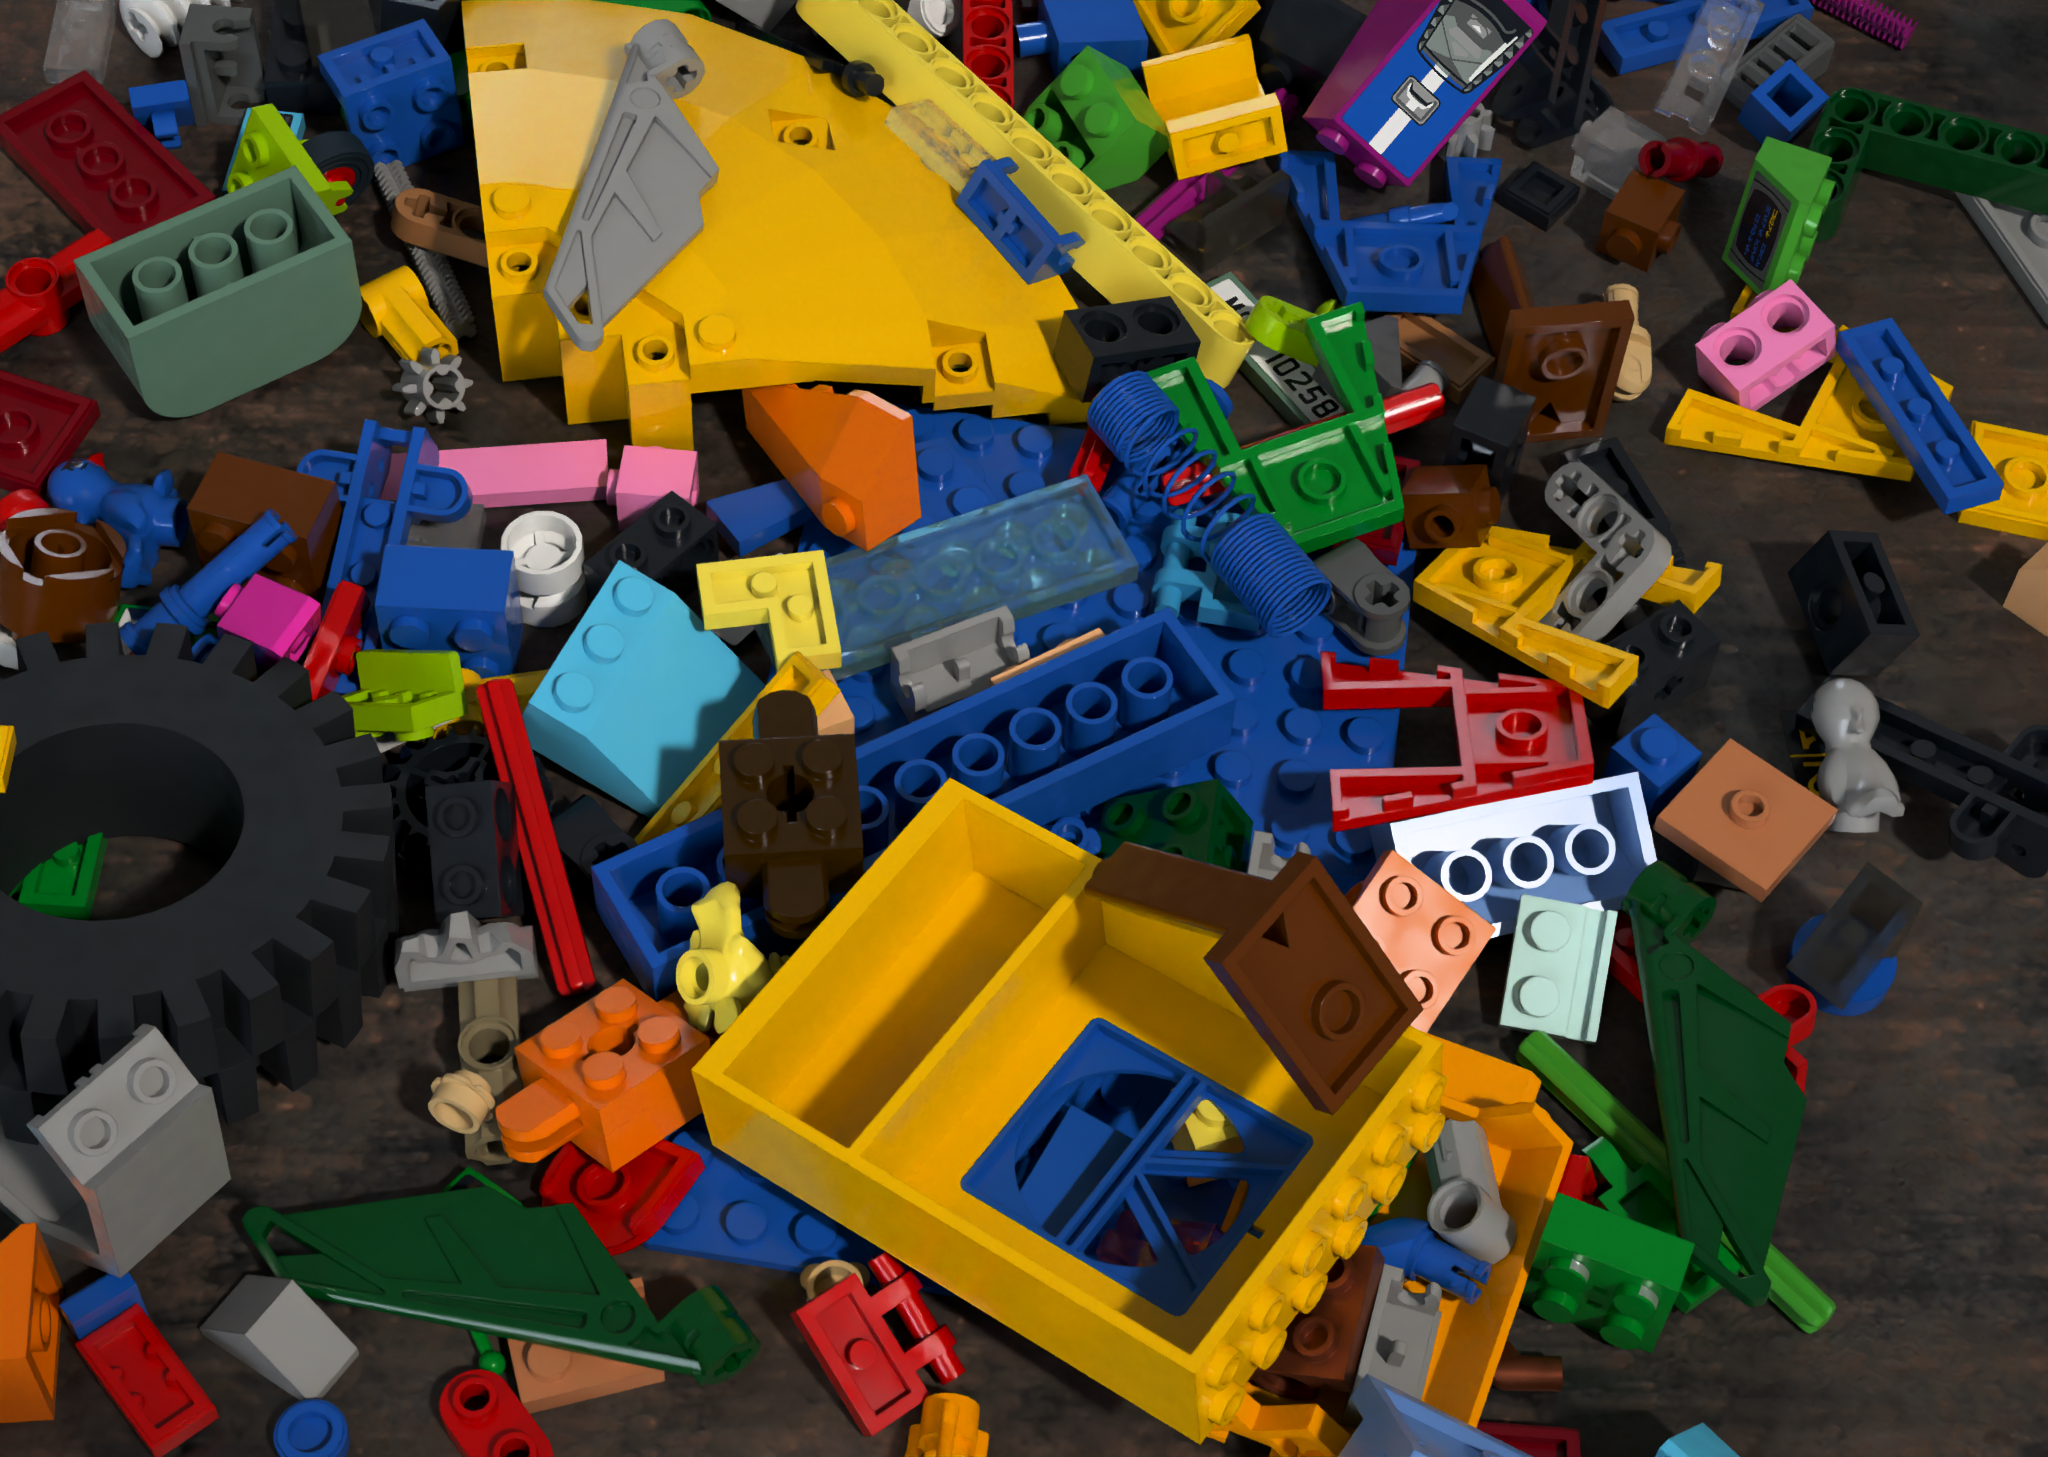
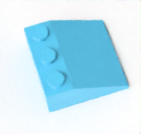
M619 560L531 697L522 715L533 750L649 819H652L766 685L712 630H704L703 621L674 592Z

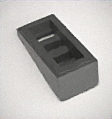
M1796 14L1779 25L1715 80L1713 88L1742 110L1750 93L1755 90L1744 82L1745 80L1749 79L1756 86H1759L1789 59L1812 80H1815L1827 72L1835 48V42L1804 16Z

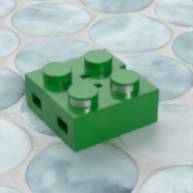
M1557 1192L1519 1303L1533 1308L1536 1314L1550 1322L1558 1324L1572 1323L1599 1333L1605 1341L1613 1346L1628 1350L1638 1348L1652 1354L1679 1294L1695 1243Z

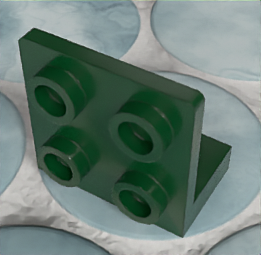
M1219 779L1108 799L1102 806L1098 830L1101 838V850L1095 856L1102 860L1110 858L1124 842L1128 841L1246 873L1253 821Z

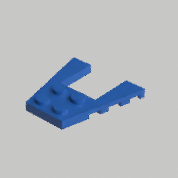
M1288 150L1278 154L1276 171L1343 307L1361 301L1364 311L1367 313L1382 311L1421 313L1424 315H1461L1499 182L1502 159L1446 156L1443 172L1446 202L1455 203L1459 208V214L1456 219L1449 221V224L1341 220L1334 152Z
M944 436L915 444L922 517L878 545L903 575L834 611L842 652V667L833 668L832 670L843 683L855 675V666L873 650L879 653L897 636V628L918 609L924 612L938 599V591L957 573L962 577L1013 529V514ZM787 479L710 499L706 502V516L717 523V531L739 557L816 518L815 514Z

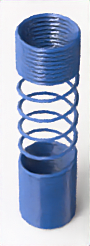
M1128 372L1113 379L1093 399L1087 413L1089 427L1110 449L1114 456L1117 457L1118 461L1124 462V466L1130 474L1138 477L1143 476L1144 490L1149 496L1162 498V511L1165 515L1174 520H1181V533L1185 539L1200 542V555L1204 561L1210 563L1212 570L1215 571L1217 576L1234 593L1235 597L1245 606L1254 619L1260 623L1261 627L1264 628L1270 637L1282 638L1304 628L1317 617L1329 601L1332 591L1330 580L1312 562L1311 558L1304 553L1295 540L1289 536L1280 523L1274 519L1272 514L1259 513L1247 517L1253 510L1256 502L1254 494H1242L1226 503L1213 516L1205 528L1202 537L1190 535L1186 529V519L1202 515L1217 506L1234 488L1237 476L1235 472L1230 471L1215 475L1205 482L1192 496L1186 505L1183 515L1171 513L1167 507V497L1184 493L1201 482L1215 466L1218 454L1216 450L1210 449L1194 454L1175 471L1167 483L1164 493L1160 494L1152 491L1148 485V476L1164 472L1179 463L1196 445L1199 433L1196 428H1184L1174 433L1179 422L1180 411L1147 372ZM1188 432L1193 434L1192 441L1179 456L1166 465L1150 471L1159 454L1172 441ZM1211 454L1212 460L1196 479L1180 489L1169 492L1178 476L1191 463L1202 456ZM1152 455L1147 463L1145 472L1133 469L1130 464ZM1226 476L1231 477L1230 484L1218 498L1204 508L1189 514L1196 500L1209 486ZM1250 498L1249 506L1238 519L1221 531L1208 536L1217 520L1229 508L1241 500ZM1223 536L1216 544L1211 557H1209L1205 551V542Z

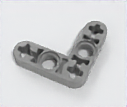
M1570 462L1561 466L1549 479L1545 489V501L1597 554L1558 595L1552 609L1539 623L1600 643L1663 574L1669 565L1672 551L1667 538L1601 477L1581 462ZM1578 489L1589 497L1582 506L1572 497ZM1612 511H1618V516L1613 526L1607 532L1597 535V528L1603 517ZM1643 548L1644 550L1641 555L1636 558L1635 554L1637 551ZM1618 571L1623 575L1619 580L1613 577ZM1607 587V595L1603 603L1595 610L1586 612V606L1592 594L1598 589ZM1574 619L1580 622L1576 627L1571 624Z

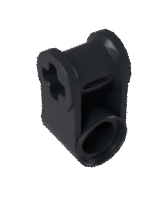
M583 794L553 815L551 819L570 887L597 912L591 867L638 845L633 838L629 837L609 818L604 809L592 797Z

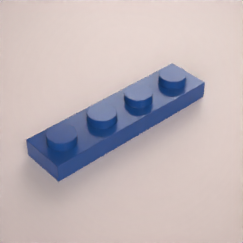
M1682 0L1603 21L1598 45L1618 75L1767 36L1779 25L1796 14H1801L1810 21L1814 7L1808 0Z
M1893 318L1838 332L1836 351L1942 513L1947 515L1999 500L2004 485L2003 481Z

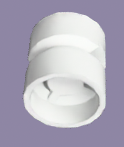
M533 511L519 516L507 526L502 534L501 550L514 551L523 622L535 627H557L569 623L581 614L587 603L583 536L576 523L566 515L554 511Z

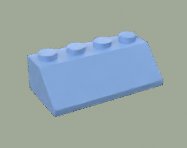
M1638 771L1593 780V784L1369 827L1376 861H1378L1384 851L1394 850L1497 928L1491 938L1514 932L1518 902L1521 894L1585 905L1588 908L1604 911L1620 910L1621 902L1626 899L1627 893L1635 879L1647 866L1657 861Z

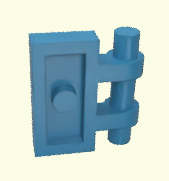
M1178 509L1174 511V514L1183 515L1185 509ZM1225 512L1217 520L1208 536L1226 528L1242 514ZM1197 517L1186 519V529L1189 534L1195 537H1202L1205 528L1196 526ZM1172 519L1171 525L1167 526L1163 531L1160 549L1165 557L1163 567L1156 571L1152 586V594L1156 598L1154 613L1169 607L1177 618L1181 603L1186 600L1200 602L1197 622L1259 632L1260 623L1254 619L1245 606L1235 597L1234 593L1217 576L1209 562H1207L1205 572L1187 569L1189 560L1195 556L1202 557L1200 555V542L1185 539L1181 533V520ZM1223 536L1205 542V551L1209 557H1211L1216 544Z

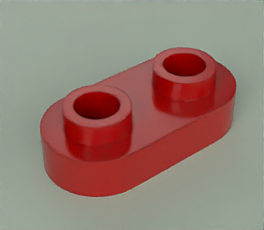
M482 1369L469 1370L457 1375L445 1386L439 1402L442 1423L447 1435L463 1457H505L514 1450L525 1451L529 1454V1457H554L552 1446L544 1432L507 1382L498 1374ZM473 1396H484L489 1400L486 1406L480 1410L472 1411L463 1407L464 1403Z

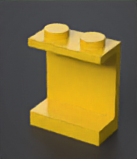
M1249 34L1141 62L1147 97L1166 126L1170 147L1167 153L1178 181L1288 151L1281 106L1275 92L1265 95L1256 73L1252 42Z

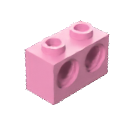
M1790 279L1775 290H1766L1760 293L1742 313L1727 323L1720 322L1715 324L1704 333L1700 341L1695 344L1698 375L1721 400L1756 411L1836 356L1835 325ZM1782 327L1796 328V330L1788 333L1776 331ZM1737 359L1749 361L1748 363L1740 366L1728 364L1729 362Z

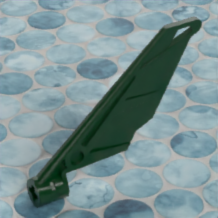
M1657 860L1647 866L1635 879L1627 893L1626 899L1621 902V910L1630 916L1679 1238L1695 1243L1690 1258L1692 1263L1745 1305L1758 1307L1765 1304L1770 1292L1771 1280L1766 1274L1764 1266L1807 1103L1806 1097L1784 1063L1792 1024L1689 945L1701 934L1711 920L1716 908L1715 897L1694 882H1688L1687 877L1665 861ZM1722 1231L1749 1276L1739 1278L1717 1261Z
M483 1186L283 1215L266 1205L257 1206L247 1210L242 1219L246 1232L275 1277L294 1280L310 1298L690 1376L694 1378L699 1387L704 1384L721 1383L733 1377L750 1364L759 1353L761 1346L760 1341L744 1319L738 1316L736 1308L717 1285L706 1286L690 1294L658 1322L574 1203L525 1208L495 1189ZM275 1227L317 1254L276 1256L267 1243L266 1238L272 1228Z

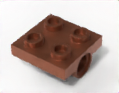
M1360 1244L1349 1259L1342 1257L1337 1259L1326 1274L1328 1276L1327 1285L1316 1306L1308 1314L1300 1311L1286 1328L1287 1338L1275 1362L1266 1370L1258 1367L1250 1377L1251 1380H1254L1262 1389L1274 1395L1292 1400L1307 1401L1315 1399L1320 1388L1352 1392L1385 1258L1377 1246Z

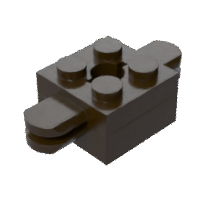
M779 690L765 695L757 702L753 713L754 739L719 741L726 882L729 881L737 886L740 891V898L763 897L765 919L774 933L784 938L802 939L809 937L829 914L830 893L849 892L863 876V836L855 733L818 735L816 710L810 698L797 691Z

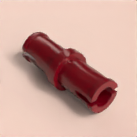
M1675 137L1667 142L1654 140L1646 143L1639 153L1638 163L1641 171L1647 176L1653 174V178L1665 176L1674 182H1687L1695 177L1709 178L1715 176L1723 165V154L1716 144L1709 145L1710 142L1706 141L1698 143L1689 137Z

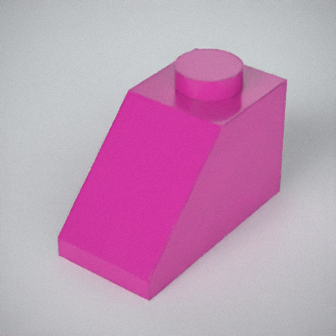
M255 573L245 588L235 583L217 606L214 615L221 619L217 624L218 639H221L224 634H228L253 642L256 664L266 671L283 657L298 662L313 642L320 627L321 604L310 596Z

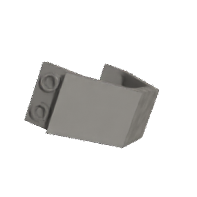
M142 1024L132 1033L135 1038L104 1065L96 1064L89 1070L91 1074L89 1078L82 1076L74 1083L77 1088L45 1116L37 1115L26 1124L38 1139V1145L6 1139L0 1119V1209L18 1225L37 1223L47 1249L119 1278H122L231 1179L212 1087L199 1084L157 1027L148 1024Z

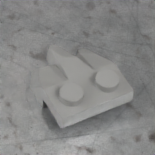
M468 911L450 914L442 921L439 929L424 930L413 935L400 937L395 940L394 970L399 989L403 988L404 992L455 987L458 986V982L517 976L518 980L539 978L533 926H518L509 922L488 923L482 926Z

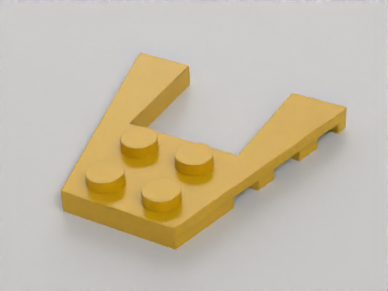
M1747 284L1731 311L1730 320L1746 310L1751 301L1758 296ZM1842 325L1838 329V331L1835 329L1836 341L1838 332L1848 330L1850 328L1846 327L1845 325ZM1782 327L1776 331L1788 333L1796 330V328ZM1837 351L1836 356L1828 361L1833 363L1800 426L1688 388L1666 427L1664 443L1672 446L1908 482L1911 481L1915 473L1914 468ZM1930 374L1950 403L1954 387Z
M1491 526L1480 547L1446 548L1414 579V602L1601 707L1609 709L1637 678L1639 656L1539 623L1552 609L1558 595L1597 554L1585 541L1574 550L1550 546V535ZM1671 556L1669 565L1663 574L1641 598L1664 606H1669L1679 599L1695 614L1720 586L1722 564L1707 561L1704 571L1673 566L1674 556ZM1618 571L1613 577L1619 580L1623 575Z

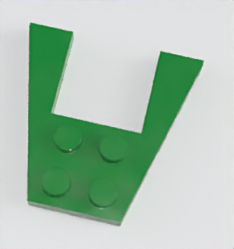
M1361 301L1306 319L1305 336L1347 415L1242 450L1194 356L1147 372L1180 411L1179 422L1174 432L1184 428H1196L1199 433L1198 439L1191 451L1196 454L1207 449L1216 450L1218 454L1215 466L1210 471L1213 476L1225 471L1235 472L1237 478L1230 495L1235 498L1246 493L1254 494L1256 502L1249 516L1259 513L1272 514L1274 519L1280 523L1306 554L1403 521L1405 507L1392 444L1388 440L1384 421L1385 409L1382 395L1378 391L1374 371L1375 360L1371 341L1367 337L1364 322L1365 311ZM1188 432L1179 437L1188 446L1193 439V434ZM1207 454L1198 459L1207 468L1212 460V456ZM1226 476L1218 481L1226 489L1231 482V477ZM1250 498L1241 500L1238 504L1246 510L1250 504Z

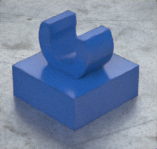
M186 79L128 88L134 118L148 131H154L155 138L167 150L182 148L178 127L195 124Z

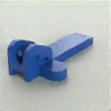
M365 419L357 454L326 449L315 450L302 458L296 471L335 481L337 484L340 505L344 508L322 604L321 622L338 582L341 583L343 579L364 587L371 604L356 637L362 640L361 651L366 649H382L375 612V600L385 544L407 545L411 523L419 524L422 520L440 523L456 522L469 512L473 501L471 488L464 477L456 470L439 467V450L426 428L413 426L411 432L381 427L377 421ZM392 445L408 448L396 502L380 500L390 471ZM357 664L349 676L341 673L335 688L338 694L344 695L361 689Z

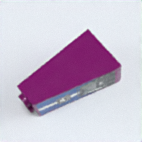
M1378 0L1302 118L1318 131L1316 138L1324 147L1334 153L1345 155L1356 165L1354 173L1365 183L1375 188H1382L1384 185L1409 187L1539 35L1548 21L1526 0Z

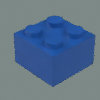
M385 544L375 600V612L382 649L452 650L458 652L461 668L473 670L480 675L481 679L517 674L523 634V619L514 551Z

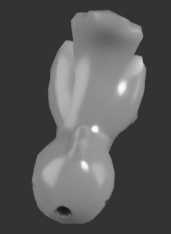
M1837 678L1826 682L1817 690L1812 701L1811 719L1817 733L1825 743V758L1819 767L1816 778L1819 797L1838 809L1834 822L1827 830L1851 833L1878 832L1880 812L1890 817H1901L1905 811L1904 804L1900 802L1899 786L1894 774L1887 763L1871 748L1870 741L1880 720L1879 704L1872 691L1861 682L1851 678Z

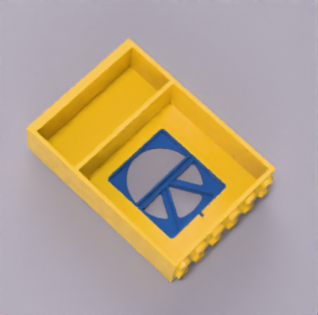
M949 778L691 1069L711 1143L724 1153L1201 1445L1216 1424L1224 1427L1233 1419L1245 1396L1244 1385L1258 1367L1266 1370L1275 1362L1287 1338L1286 1328L1300 1311L1308 1314L1316 1306L1327 1285L1328 1276L1326 1274L1339 1257L1349 1259L1358 1249L1367 1230L1368 1222L1366 1220L1379 1203L1387 1206L1397 1196L1406 1178V1166L1416 1152L1419 1150L1427 1153L1439 1138L1445 1123V1115L1440 1113L1441 1096L1447 1083V1077L1442 1075L1443 1043L1409 1026L1334 1115L1314 1109L1203 959L1219 939L1139 916L1086 895L1084 886L1092 878L1095 867L1102 859ZM1141 1074L1177 1083L1168 1097L1055 1238L1045 1231L1028 1210L1020 1194L1015 1174V1158L1021 1134L1030 1118L1040 1106L1068 1086L1103 1075ZM1203 1100H1209L1229 1120L1244 1146V1150L1240 1153L1165 1150L1164 1148ZM1145 1175L1244 1180L1249 1184L1245 1203L1233 1225L1215 1243L1203 1251L1192 1255L1185 1250ZM1124 1199L1157 1258V1263L1154 1266L1129 1267L1113 1265L1084 1255V1250Z

